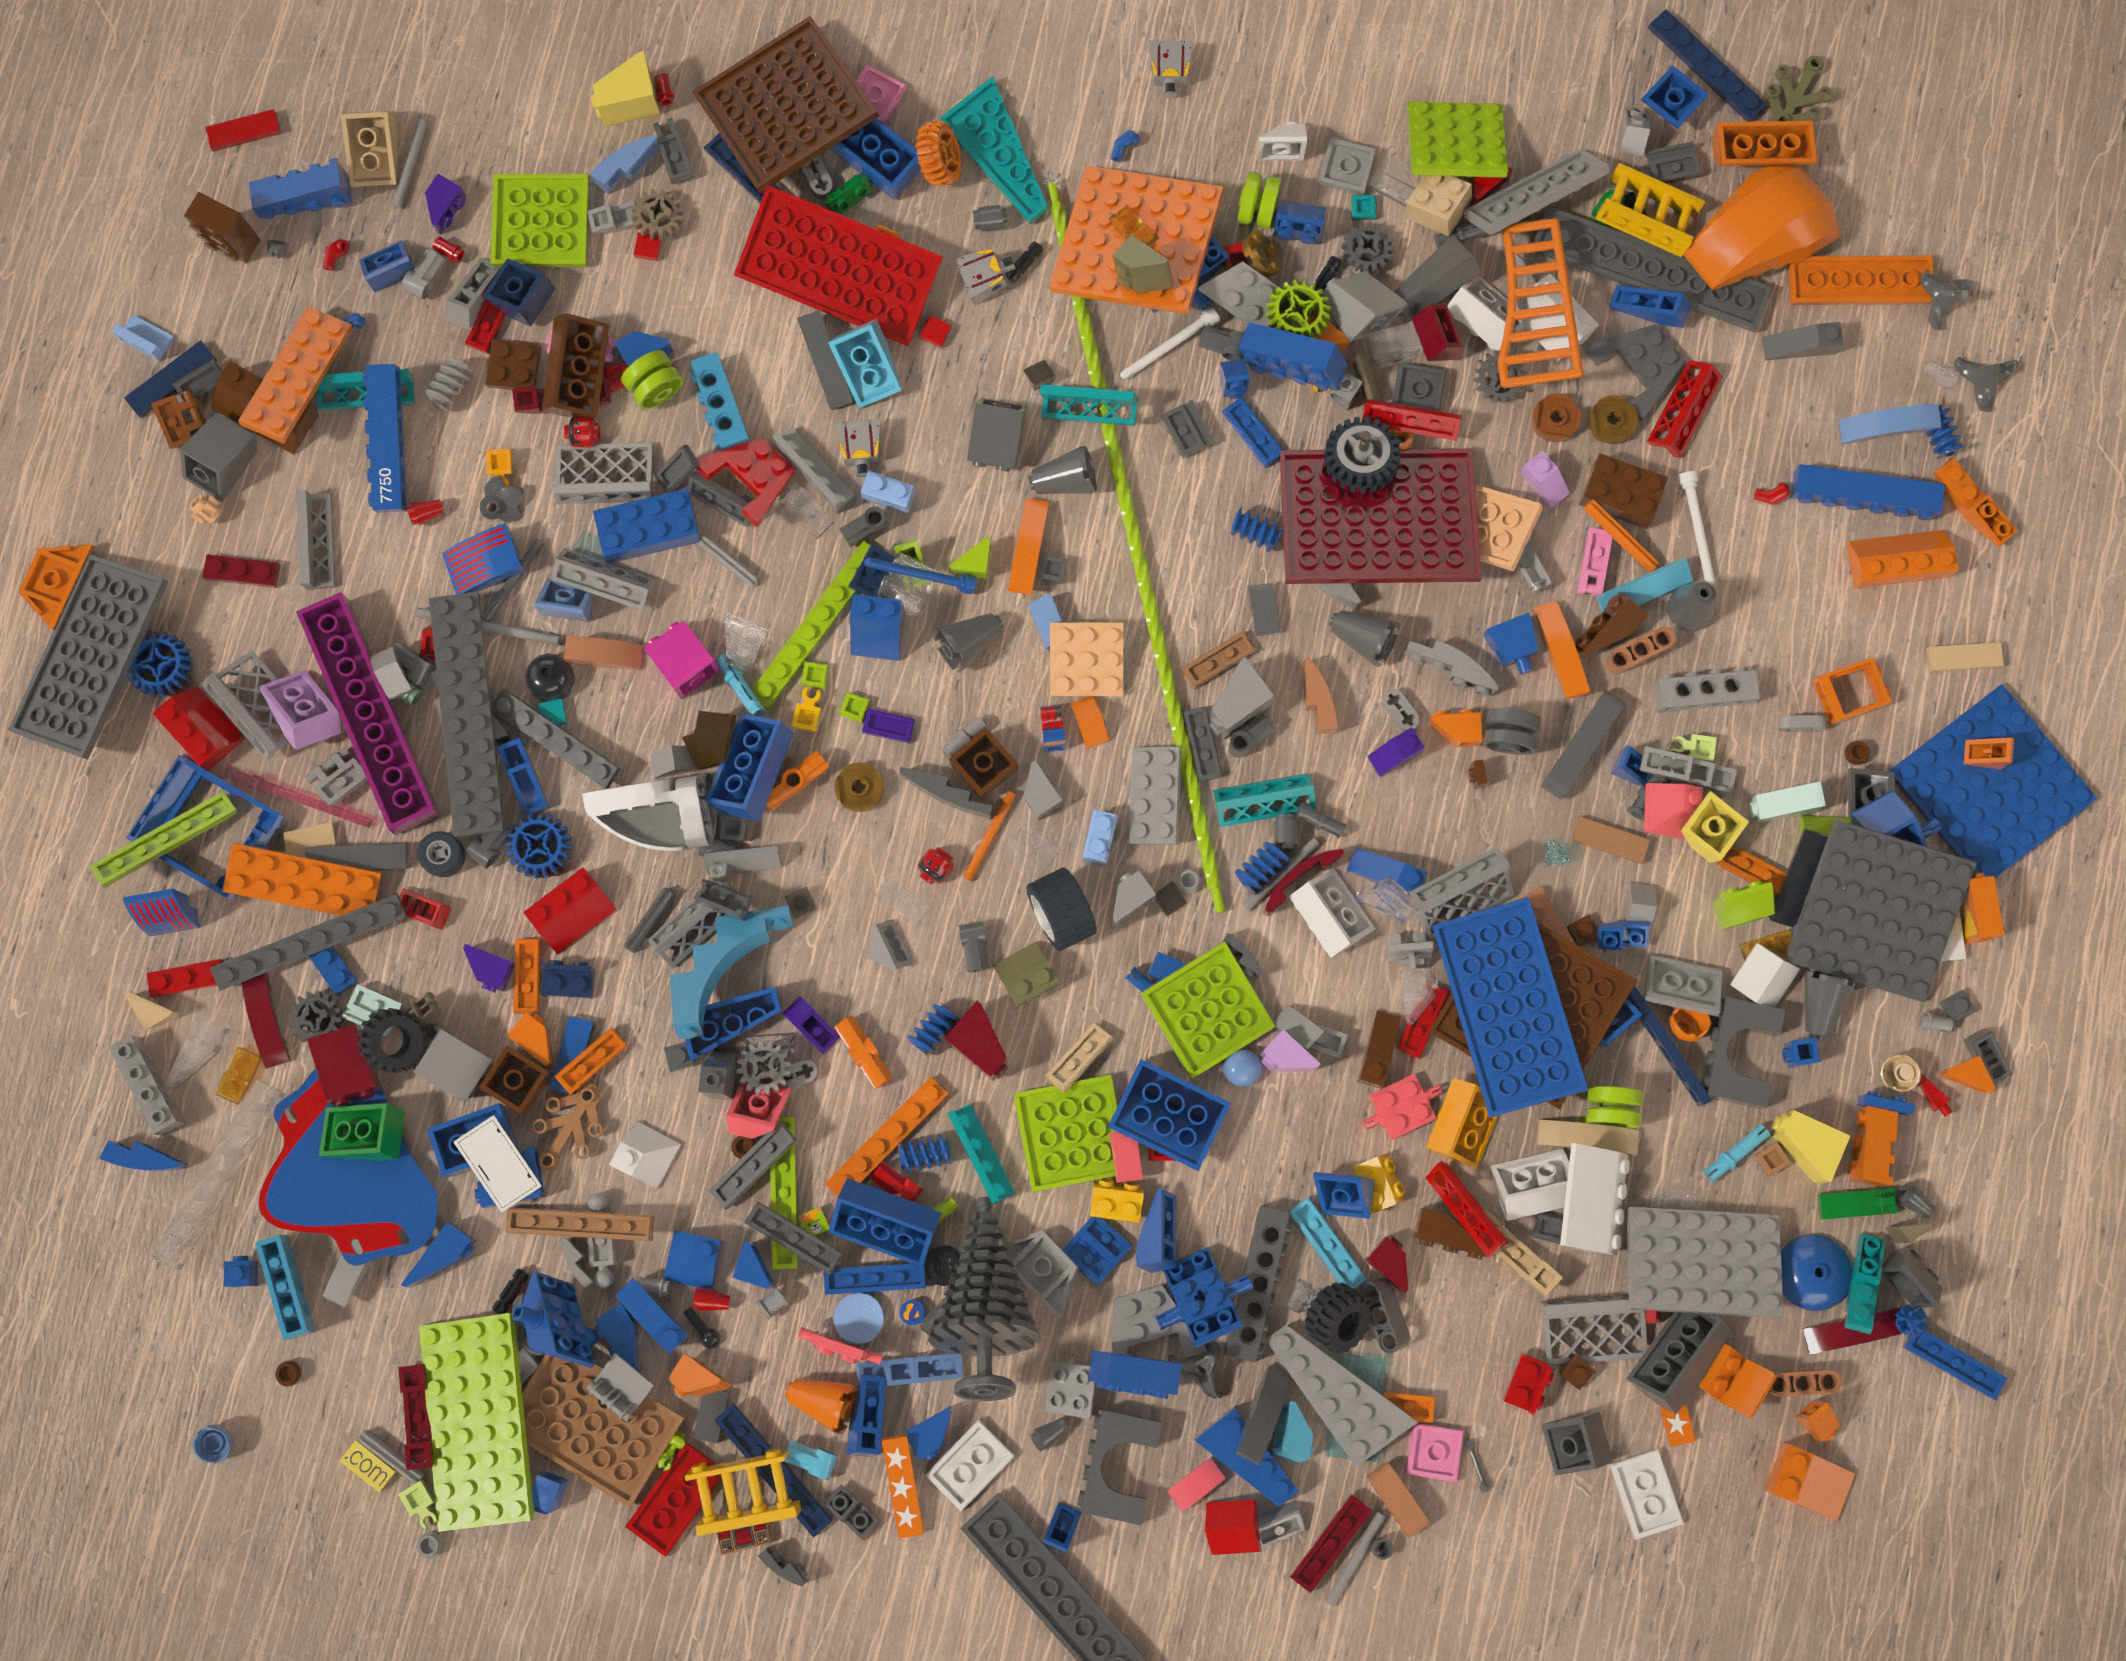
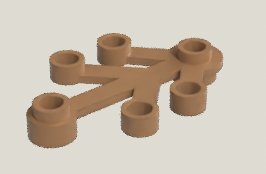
M586 1083L580 1086L574 1095L559 1099L550 1097L546 1100L545 1107L552 1113L558 1112L562 1107L577 1105L570 1114L548 1120L536 1119L532 1123V1130L537 1134H544L547 1130L563 1126L549 1151H545L539 1156L538 1163L543 1170L554 1171L559 1167L560 1158L558 1155L572 1132L576 1143L575 1156L579 1159H587L590 1156L591 1149L586 1144L581 1117L586 1110L590 1122L588 1126V1134L590 1136L598 1138L603 1135L604 1127L600 1124L596 1105L601 1099V1093L597 1086ZM587 1091L592 1093L590 1100H585L583 1097ZM556 1100L557 1108L551 1110L549 1104L551 1101ZM539 1122L544 1123L542 1131L536 1129V1125ZM595 1125L600 1127V1132L597 1135L592 1133V1127ZM581 1147H585L587 1153L581 1157L578 1151ZM547 1156L552 1158V1163L549 1166H546L544 1163V1159Z

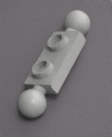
M603 1193L593 1194L588 1201L589 1208L596 1213H604L609 1204L607 1196ZM587 1238L589 1267H598V1271L594 1276V1282L599 1288H609L614 1283V1274L609 1270L608 1265H617L615 1239Z

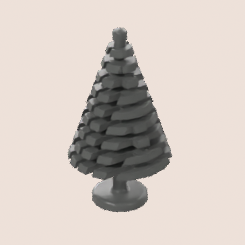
M980 1197L976 1201L978 1213L975 1212L971 1215L969 1221L971 1227L966 1229L965 1241H963L959 1251L960 1259L956 1258L954 1264L957 1272L953 1270L951 1273L950 1284L946 1288L945 1298L940 1304L942 1310L938 1313L937 1318H935L933 1323L935 1328L934 1331L931 1329L928 1341L934 1348L946 1353L958 1354L959 1350L969 1356L977 1357V1375L964 1377L955 1383L954 1394L957 1397L971 1401H997L1013 1396L1016 1393V1385L1009 1378L992 1375V1356H1004L1005 1352L1009 1355L1020 1353V1347L1027 1351L1035 1347L1034 1341L1039 1343L1041 1337L1035 1327V1320L1028 1310L1027 1306L1029 1305L1024 1297L1023 1287L1019 1283V1276L1014 1269L1013 1260L1005 1252L1009 1249L1007 1243L1002 1240L1004 1235L1001 1228L996 1226L999 1223L995 1213L990 1212L991 1200L987 1197Z

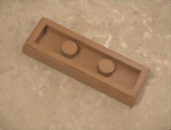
M1241 631L1185 665L1181 670L1195 690L1239 663L1244 657L1247 658L1256 653V650L1244 631Z
M1583 817L1578 818L1571 841L1640 864L1644 862L1650 842L1649 839Z

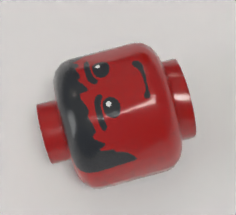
M574 416L570 419L569 425L564 426V438L569 439L572 447L591 448L596 442L600 441V424L596 423L594 418Z
M939 847L928 849L917 864V868L921 872L919 877L930 885L933 881L939 884L943 883L954 868L951 861L953 857Z

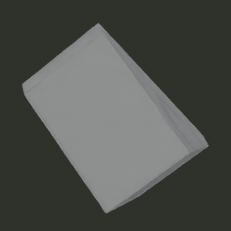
M394 647L370 656L373 671L389 700L412 691Z
M671 745L651 754L655 779L703 771V769L697 768L686 746Z
M1630 882L1625 921H1650V933L1657 909L1655 886Z

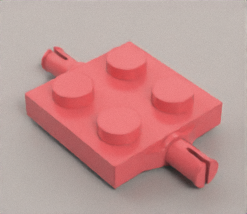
M1412 1074L1370 1094L1369 1097L1374 1105L1375 1115L1362 1120L1363 1125L1373 1121L1364 1126L1365 1129L1368 1130L1380 1124L1386 1130L1390 1140H1393L1437 1119L1431 1108L1430 1099L1443 1094L1442 1089L1432 1093L1441 1087L1437 1084L1425 1091L1420 1086L1415 1074Z
M803 1327L799 1331L798 1337L811 1341L813 1345L818 1346L816 1350L830 1356L836 1352L842 1354V1360L854 1364L858 1360H867L878 1365L881 1363L883 1354L870 1351L868 1348L863 1349Z

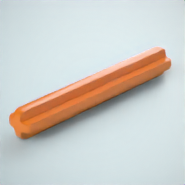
M1592 499L1585 505L1584 511L1648 572L1657 569L1659 561L1598 502Z

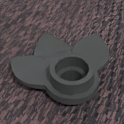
M500 475L491 478L484 487L485 497L479 506L481 514L490 520L499 518L509 523L517 521L522 517L521 511L516 506L522 500L523 488L518 486L505 487ZM489 503L496 505L497 509L494 512H490L487 509Z

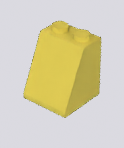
M644 51L637 53L593 84L594 94L590 95L592 105L596 111L597 118H602L605 127L660 115L653 79Z
M1795 1110L1781 1113V1116L1777 1115L1772 1124V1129H1774L1772 1137L1812 1182L1816 1184L1830 1183L1850 1135Z

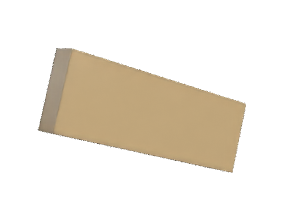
M2001 642L1931 646L1926 648L1929 672L2002 668L2004 666Z
M1094 1022L1049 1070L1045 1078L1065 1093L1113 1041V1036Z

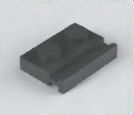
M1693 141L1647 151L1645 155L1649 162L1648 166L1651 177L1666 184L1700 177L1701 169L1696 151H1694Z
M1193 400L1161 415V419L1182 458L1214 444V440Z

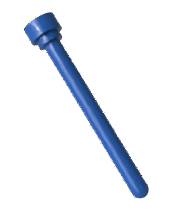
M867 558L864 562L865 566L869 568L956 586L961 593L971 595L976 587V577L969 574L955 577L874 558Z

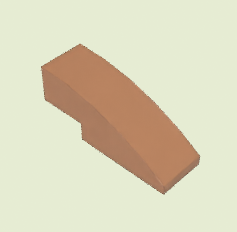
M566 635L564 660L569 664H585L602 668L642 669L643 645L610 639Z
M1305 658L1303 661L1305 711L1315 710L1316 734H1334L1338 726L1332 696L1319 669L1310 658Z

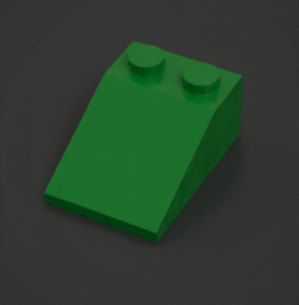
M388 1103L326 1107L319 1157L370 1161L399 1160L405 1111Z

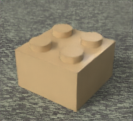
M1424 175L1406 202L1407 219L1449 237L1464 214L1463 210L1467 209L1472 201V184L1454 176Z

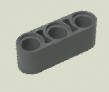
M1381 1277L1365 1283L1360 1293L1372 1304L1373 1314L1371 1316L1373 1319L1371 1325L1379 1347L1387 1354H1392L1407 1347L1410 1344L1411 1337L1391 1282Z

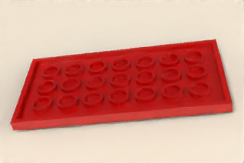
M768 186L764 192L734 276L856 326H861L877 319L886 338L909 347L944 257Z

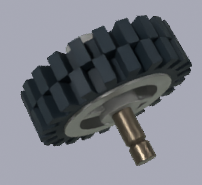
M1354 417L1353 423L1350 422V419L1344 420L1343 426L1339 423L1335 431H1331L1326 442L1324 464L1327 467L1328 475L1333 474L1332 480L1335 483L1339 480L1341 481V488L1345 489L1349 485L1351 492H1355L1356 487L1360 488V493H1365L1366 488H1369L1370 492H1375L1377 486L1380 489L1384 488L1386 482L1390 483L1393 475H1396L1401 455L1400 441L1398 438L1395 439L1396 433L1393 430L1388 432L1389 426L1387 424L1380 427V420L1375 419L1372 424L1369 423L1370 417H1365L1364 422H1360V417Z

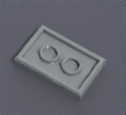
M1650 955L1647 965L1644 1000L1718 1016L1721 1009L1723 970Z

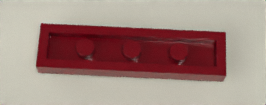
M1350 1494L1291 1573L1290 1578L1311 1593L1372 1510L1354 1495Z

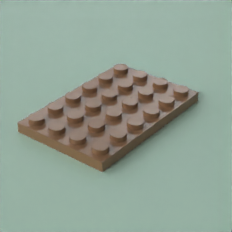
M545 1355L522 1392L527 1445L631 1508L685 1417L647 1395L627 1422L623 1419L620 1420L615 1412L611 1409L608 1410L605 1404L602 1405V1401L593 1394L590 1395V1391L587 1389L588 1385L596 1379L603 1367L594 1362L595 1365L590 1368Z

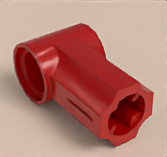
M885 1162L877 1168L871 1177L874 1183L885 1189L888 1193L911 1202H915L923 1191L906 1176L904 1178Z

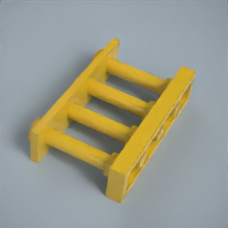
M1618 163L1609 178L1610 181L1617 183L1612 199L1606 198L1598 210L1595 219L1682 257L1693 240V236L1685 233L1690 216L1695 218L1704 206L1705 201L1634 170L1629 166ZM1625 188L1638 193L1633 210L1620 204ZM1647 197L1660 203L1655 219L1642 214ZM1669 207L1682 212L1676 229L1663 224Z
M780 1448L766 1451V1455L707 1466L706 1463L693 1465L691 1470L685 1475V1480L697 1479L704 1516L696 1525L697 1535H707L797 1517L802 1510L800 1500L792 1501L791 1498H788L781 1462L786 1461L789 1457V1450L781 1451ZM771 1464L778 1496L777 1505L767 1506L763 1502L756 1470L758 1466ZM746 1469L754 1505L751 1507V1510L742 1511V1508H739L731 1473ZM718 1474L722 1476L729 1508L727 1514L721 1516L714 1513L707 1481L708 1476Z

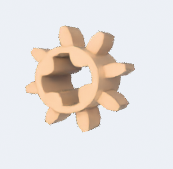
M209 494L206 497L202 495L197 496L190 505V509L193 511L191 517L201 524H204L205 521L209 524L213 523L221 513V510L217 507L220 502Z

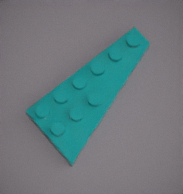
M992 76L941 116L939 121L948 123L949 127L953 129V134L957 136V142L960 144V147L1022 217L1031 224L1048 210V206L1033 175L1030 163L1026 158L1020 139Z

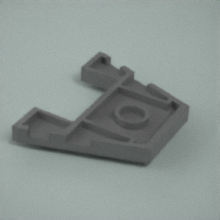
M1657 324L1586 345L1584 348L1596 366L1613 354L1618 353L1646 390L1629 402L1630 405L1633 404L1636 408L1640 422L1644 420L1685 362Z

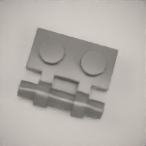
M345 747L337 753L335 751L331 753L329 759L319 766L315 765L311 768L312 771L305 776V779L310 784L317 779L321 781L314 789L330 808L368 781L362 767L354 758L347 763L343 761L350 755ZM337 766L339 768L330 776H326L325 773L333 767Z

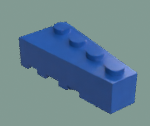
M334 158L329 160V165L322 167L319 163L309 165L310 170L302 172L295 169L288 171L286 177L283 178L279 175H273L249 182L252 210L259 218L271 219L275 215L281 214L296 215L300 211L309 210L315 212L325 207H344L345 204L352 203L349 177L338 159Z
M1232 1407L1197 1435L1194 1440L1280 1507L1299 1490L1268 1450H1266L1259 1465L1235 1453L1243 1436L1242 1429L1246 1422L1236 1409Z

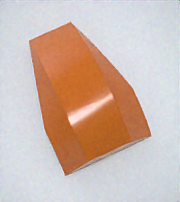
M1788 165L1764 166L1751 173L1695 237L1683 256L1712 290L1739 282L1742 278L1748 276L1755 277L1761 275L1762 272L1770 269L1782 268L1784 265L1792 262L1794 264L1801 262L1839 238L1840 232L1833 203L1803 168Z

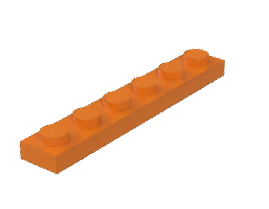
M930 1077L841 1166L825 1185L838 1197L847 1178L862 1183L898 1147V1143H901L949 1094Z

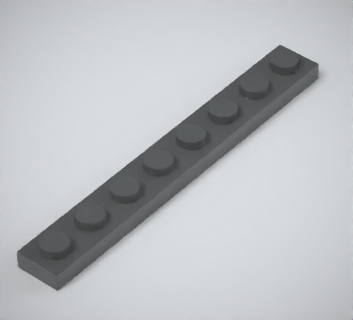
M398 893L214 965L210 970L219 991L402 919L407 914Z

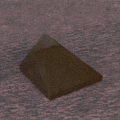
M699 711L695 730L682 737L697 768L702 770L727 762L737 716Z

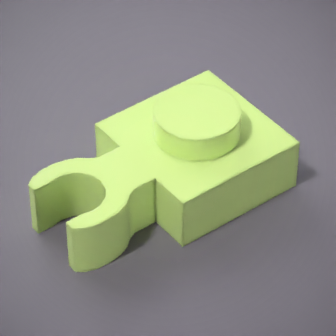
M1692 734L1690 741L1681 736H1676L1672 739V741L1681 743V748H1672V752L1679 754L1688 752V756H1692L1694 759L1714 762L1716 737Z
M423 1480L398 1494L410 1516L419 1514V1522L424 1529L429 1527L425 1521L427 1516H431L435 1523L438 1521L437 1514L429 1508L435 1501Z

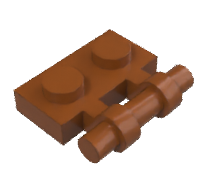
M192 390L182 392L185 402L180 404L176 395L151 403L170 449L184 445L192 437L191 432L199 430L207 422L206 418L203 419L198 407L200 403L198 398L194 397ZM188 409L194 422L187 424L182 412Z

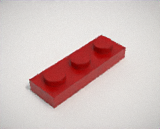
M217 959L146 973L150 998L217 986L210 968L222 963L223 960Z

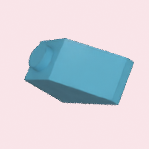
M1291 1401L1282 1406L1276 1425L1271 1455L1298 1464L1309 1460L1314 1450V1445L1312 1444L1314 1435L1295 1402Z

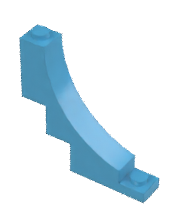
M789 906L747 912L744 921L729 915L715 917L717 942L693 946L695 971L670 975L673 1026L678 1039H691L695 1036L703 1035L705 1010L717 983L738 960L754 949L769 943V931H780L793 927Z

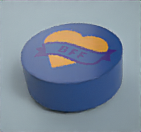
M908 1300L900 1308V1317L908 1325H917L925 1317V1308L917 1300Z

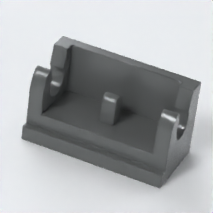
M703 879L701 891L696 892L694 899L699 904L744 921L753 898L710 880Z

